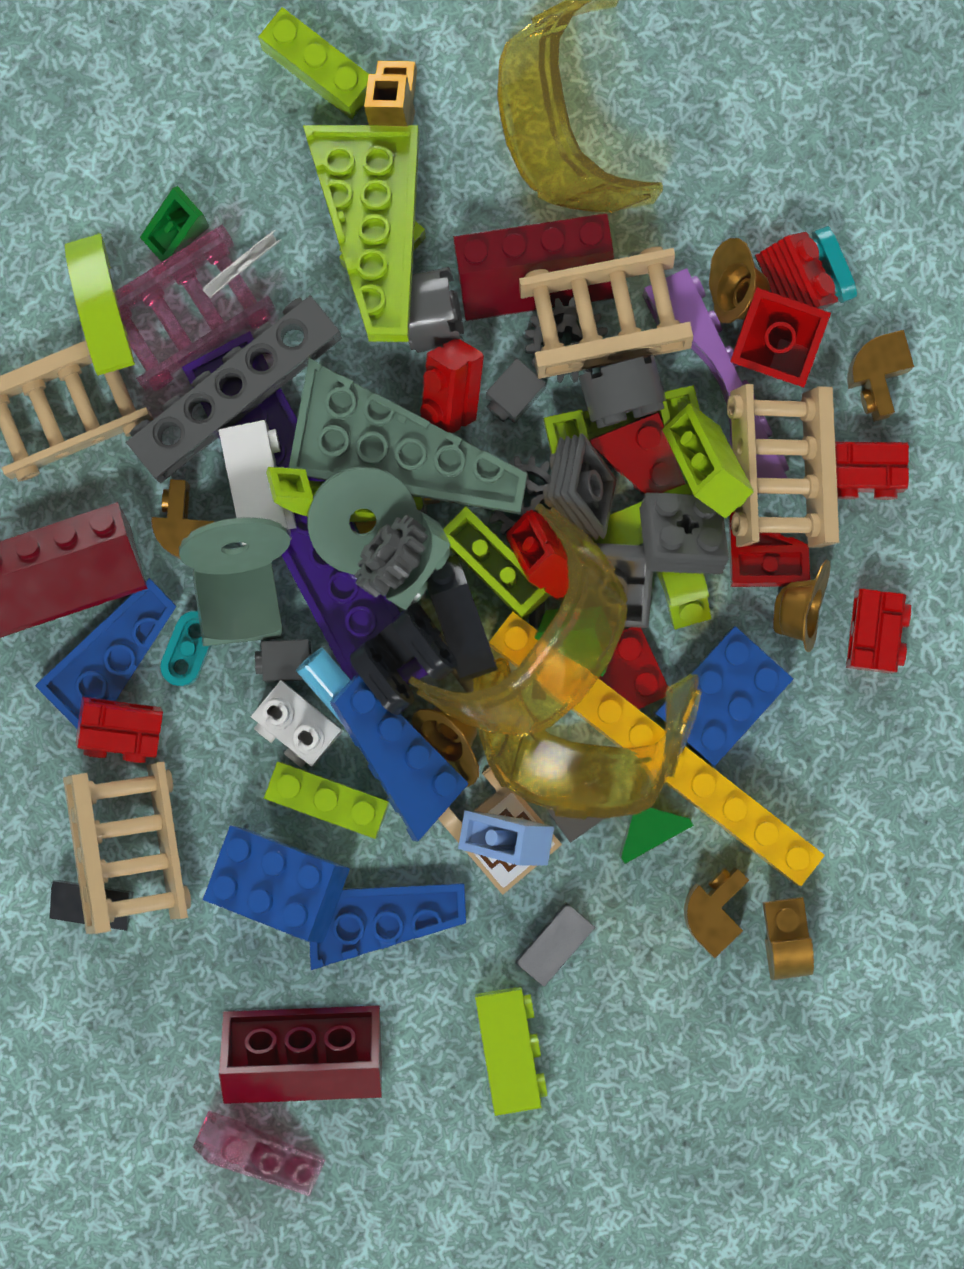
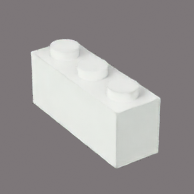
M265 420L219 429L236 518L252 517L276 521L284 528H287L291 540L290 529L297 528L294 512L281 507L273 501L266 474L268 467H277L274 453L281 452L276 429L269 430Z

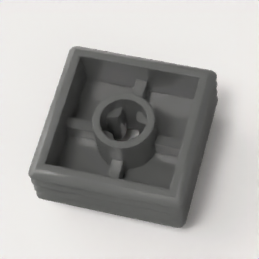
M580 433L579 437L574 434L572 439L566 436L565 440L560 437L556 452L550 456L552 471L549 484H546L543 489L544 500L548 507H554L561 516L564 528L567 531L571 530L582 543L585 538L589 542L592 537L595 540L599 536L604 539L607 533L617 479L584 434Z
M645 493L639 509L646 569L654 572L722 574L729 560L724 517L692 494Z
M577 542L575 545V555L584 572L578 584L572 588L571 607L599 604L606 626L647 628L650 617L653 571L646 569L644 546ZM609 579H617L619 584L616 585L615 591H609L607 584L604 583H607Z

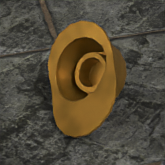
M730 238L722 242L715 250L711 259L709 288L715 314L721 323H732L737 319L745 320L756 287L770 292V284L767 277L755 268L751 251L747 243L740 238Z
M829 560L822 564L815 580L791 582L785 586L777 595L774 604V632L803 641L805 651L811 652L816 641L819 612L831 568Z
M452 698L444 700L434 709H420L416 711L412 717L413 727L469 783L466 787L475 784L479 777V766L471 747L477 735V729L470 715L461 709Z

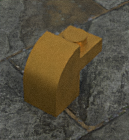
M377 61L376 74L368 75L364 108L369 125L407 127L408 125H413L415 116L413 100L417 76L415 61Z
M904 330L881 335L867 342L855 355L848 369V388L851 389L864 385L865 390L860 392L862 406L866 414H872L874 422L889 418L895 413L886 379L907 374L914 368Z
M170 479L169 489H164L162 493V512H168L167 518L151 517L153 533L159 544L173 556L180 559L179 546L182 540L187 538L196 529L214 523V521L189 520L190 484L186 480Z
M726 868L721 870L709 882L708 885L712 890L708 894L700 885L695 884L689 891L685 901L684 918L689 932L714 958L743 932L722 909L749 881L737 868H733L730 872Z
M804 897L762 902L768 939H765L770 979L779 980L813 975L812 938L809 937Z

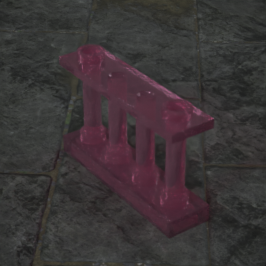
M223 224L115 291L130 346L146 370L144 374L136 378L145 391L151 387L154 391L165 387L173 380L172 374L180 370L182 366L199 358L249 325L252 329L258 328L272 317L270 312L275 310V307L269 296L257 302L239 274L228 285L244 308V311L224 322L196 278L198 274L196 269L207 262H210L211 265L215 264L220 272L232 264L229 258V249L234 246V243ZM175 282L178 285L184 286L212 330L193 343L163 298L165 295L163 290ZM142 303L146 306H151L179 352L160 364L130 318L132 316L131 310Z

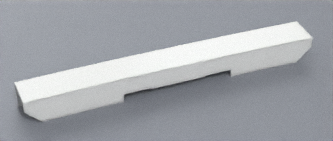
M275 230L218 274L203 288V291L212 298L242 271L278 244L281 239L276 241L273 235Z

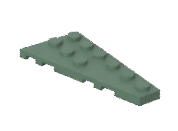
M309 358L289 468L306 469L308 478L326 481L333 475L346 469L373 467L397 477L407 487L412 496L521 514L528 478L527 473L486 451L484 452L458 436L442 430L424 418L377 393L375 394L361 387L345 376L339 375Z

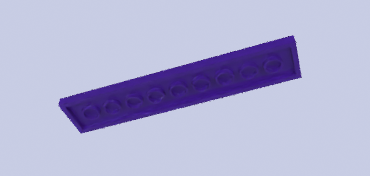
M249 331L182 366L190 384L205 371L209 370L213 373L224 363L221 360L229 351L237 346L243 349L252 342L254 338ZM263 354L254 359L253 368L257 371H266L270 368ZM231 378L224 383L223 393L228 396H234L241 391L243 383L240 379ZM280 388L233 426L265 420L269 430L276 429L281 452L274 453L276 466L278 468H289L297 418ZM201 402L202 407L204 408L207 416L209 417L212 411L211 404ZM308 478L309 481H321ZM294 513L297 528L290 529L292 539L288 549L281 556L341 669L351 680L358 674L351 664V653L366 641L377 636L392 623V620L400 614V611L396 604L386 599L381 593L376 598L356 584L358 579L354 574L339 571L327 564L312 545L308 533L307 516ZM349 522L351 529L357 533L353 523ZM416 658L397 670L407 685L429 675Z

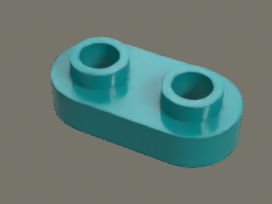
M829 226L813 231L812 239L819 249L818 260L822 262L825 273L830 275L834 281L835 295L838 297V301L843 303L856 298L857 289L853 276L833 231Z
M198 611L187 612L179 618L161 660L160 669L162 676L167 682L175 686H188L197 680L211 646H203L202 637L195 639L190 635V628L195 624H200ZM179 660L187 661L189 666L188 671L182 675L175 671V664Z

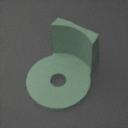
M355 467L333 475L317 490L308 510V533L318 555L333 568L354 575L361 568L358 566V562L363 559L361 558V553L364 547L374 539L380 528L387 524L392 526L397 517L403 519L405 515H408L427 529L425 534L428 535V538L422 543L425 546V550L420 553L422 557L419 565L411 570L403 584L399 585L396 589L390 587L385 595L386 599L404 610H407L412 601L416 603L421 599L428 586L427 579L434 569L439 570L443 567L450 555L449 547L451 544L440 523L416 508L411 493L397 477L378 468ZM368 509L375 514L376 524L370 532L360 534L351 529L349 520L356 510Z
M252 517L227 519L200 527L182 540L179 546V555L185 565L193 568L192 576L203 646L281 638L282 623L272 561L288 549L290 535L287 528H284L280 523L269 519ZM233 542L247 543L245 546L236 549L223 548V546Z

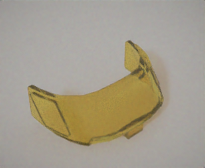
M563 0L531 18L532 23L520 30L504 45L500 56L497 98L506 145L523 180L532 190L537 191L538 198L550 204L575 210L613 213L621 209L654 204L663 192V184L661 182H643L620 178L602 170L581 152L569 122L559 69L560 38L573 16L614 8L619 0Z
M540 503L536 505L535 509L552 527L567 553L569 588L558 613L539 641L518 668L498 685L469 693H460L429 685L413 676L408 681L419 689L416 693L440 710L467 725L491 734L498 732L512 736H529L554 725L579 704L610 662L625 627L626 602L628 600L624 588L614 572L613 564L584 531L554 507L549 511Z
M507 658L495 660L498 668L497 671L473 679L474 703L480 739L487 762L500 786L509 788L530 803L555 811V816L583 820L588 817L606 819L634 815L653 806L667 778L674 776L694 725L701 697V689H697L698 676L691 674L666 690L665 737L655 745L635 748L612 747L572 742L549 734L527 713L515 687Z

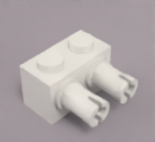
M281 680L251 715V718L257 722L253 729L270 743L277 738L288 748L284 754L301 768L305 763L314 767L343 732L340 727Z

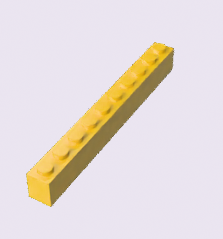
M512 612L489 641L490 647L536 681L555 698L789 881L800 887L804 884L825 855L581 664L535 639L537 630L516 613Z

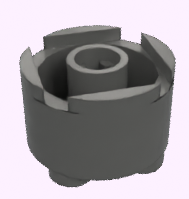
M449 267L412 274L409 346L411 350H416L417 353L430 351L437 347L443 348V344L453 339L464 341L460 335L464 334L458 294L449 289L448 282L454 281Z
M654 355L600 368L601 372L595 374L588 372L578 376L591 422L596 421L598 429L627 420L626 413L633 412L634 419L656 413L664 409L663 402L667 401Z

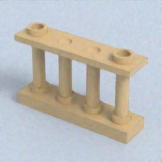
M650 247L643 250L640 255L554 272L539 269L527 273L526 277L519 278L521 299L534 296L544 347L541 348V351L535 352V367L538 379L616 364L639 357L646 358L650 355L657 356L691 349L693 341L691 323H680V321L675 320L664 270L673 269L675 259L674 248L663 250L662 247ZM649 274L660 324L655 329L641 331V328L636 327L626 278ZM610 281L621 332L618 333V336L603 339L597 332L588 285ZM572 289L583 339L580 340L579 344L564 346L563 343L559 342L549 293Z
M86 340L0 376V429L14 460L13 463L1 467L4 475L11 480L17 478L18 482L31 479L40 474L38 468L121 433H124L126 437L131 436L130 431L140 422L146 419L149 421L154 420L152 414L146 407L136 411L120 371L116 370L106 373L104 376L122 417L100 426L79 376L82 373V367L93 363ZM58 377L60 381H65L86 431L64 441L44 393L45 383ZM22 392L25 396L30 397L50 445L49 448L30 456L26 451L8 407V404H10L9 398Z
M745 384L731 391L727 402V414L732 424V450L754 490V493L747 498L745 503L735 509L732 517L731 528L733 535L736 536V547H744L759 542V533H805L808 537V548H823L839 543L833 387L818 386L803 393L801 401L754 400L753 384ZM755 416L800 417L803 421L804 437L802 440L755 439ZM756 455L802 456L805 460V477L803 479L757 478ZM758 494H803L806 498L807 515L805 517H758Z
M164 761L147 765L148 776L94 784L93 781L88 780L87 773L63 777L86 934L110 932V923L114 922L116 917L169 909L170 919L188 918L187 909L191 907V897L188 887L186 885L183 886L169 793L173 791V779L170 770L165 769ZM151 792L154 815L106 823L94 820L92 805L96 804L97 800ZM157 831L160 854L107 863L104 859L100 860L98 844H101L103 839ZM163 869L166 893L112 902L110 898L106 899L104 883H107L109 878Z

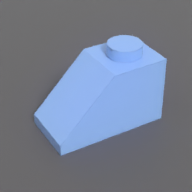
M464 810L458 849L519 866H548L554 827L522 818Z

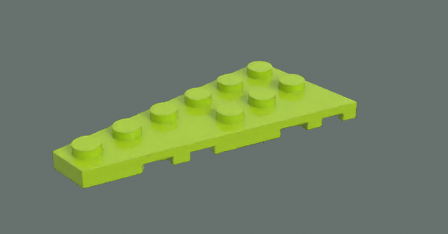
M303 125L369 342H409L419 127L418 125H408V127Z

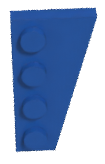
M151 578L146 581L148 589L133 593L35 685L76 729L78 727L82 697L116 701L176 608L174 602Z
M356 674L330 704L356 747L359 746L369 764L367 766L373 776L380 781L389 796L388 801L394 811L399 813L406 824V831L412 841H419L469 783L401 714L394 715L386 710L359 674Z
M464 883L343 889L324 942H309L311 970L465 924Z

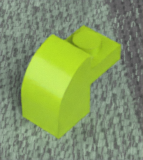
M656 572L665 593L674 630L712 619L707 598L709 597V592L704 574Z

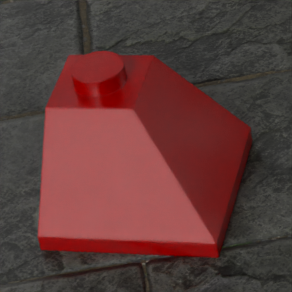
M756 287L730 362L804 388L831 313Z

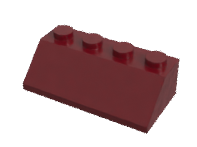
M607 213L453 236L465 321L537 311L534 296L521 299L519 290V278L526 277V274L531 271L545 269L548 272H554L614 260ZM610 281L588 285L591 302L614 299ZM572 289L549 293L552 308H554V302L557 298L561 300L563 306H568L570 299L574 298Z
M118 502L0 541V638L148 589L130 523Z
M380 1005L223 1011L219 1079L223 1103L382 1098Z

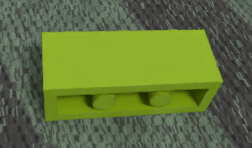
M281 7L258 36L262 51L352 120L365 104L369 74L294 15Z
M689 403L662 429L693 495L725 519L735 509L742 506L747 498L754 493L721 427Z
M467 507L443 528L451 544L449 549L454 554H457L523 620H526L550 596V594L545 592L544 588L540 589L528 582L515 554Z
M279 761L276 763L264 799L374 839L378 837L390 804L388 800Z
M521 986L475 994L494 1115L498 1116L542 1108L540 1098L547 1097L548 1095L544 1073L536 1074L533 1058L541 1057L537 1033L529 1035L527 1019L535 1018L531 994L523 995Z

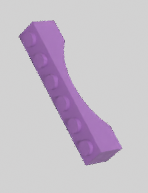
M686 268L666 277L674 317L680 323H691L693 332L691 349L710 369L720 386L727 405L730 392L749 383L747 380H740L735 369L739 365L730 362L734 351L730 345L724 346L718 334L722 332L720 321L713 310L707 311L702 301V298L705 297V291L697 276L691 278ZM649 285L644 288L642 296L656 325H658L660 322L652 286ZM755 416V439H769L768 437L772 436V431L765 416ZM729 418V424H730L729 444H730V446H731V448H732V424H731V419ZM756 455L757 478H787L785 472L789 470L784 455Z

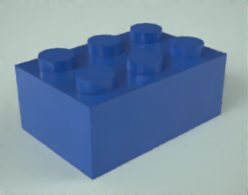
M734 626L653 715L710 766L715 767L793 681V678Z
M230 825L203 900L302 940L323 943L350 868L257 832Z

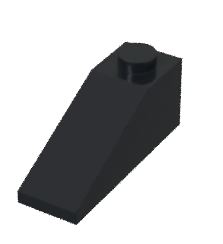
M458 555L450 556L441 569L433 570L426 582H428L427 589L447 646L456 658V671L460 683L497 671L498 668Z

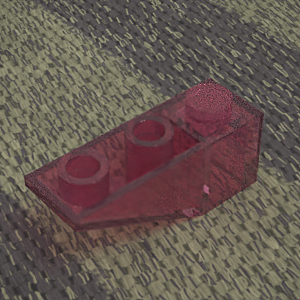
M208 1111L193 1145V1148L210 1164L310 1196L325 1162L324 1158L243 1122L212 1111Z

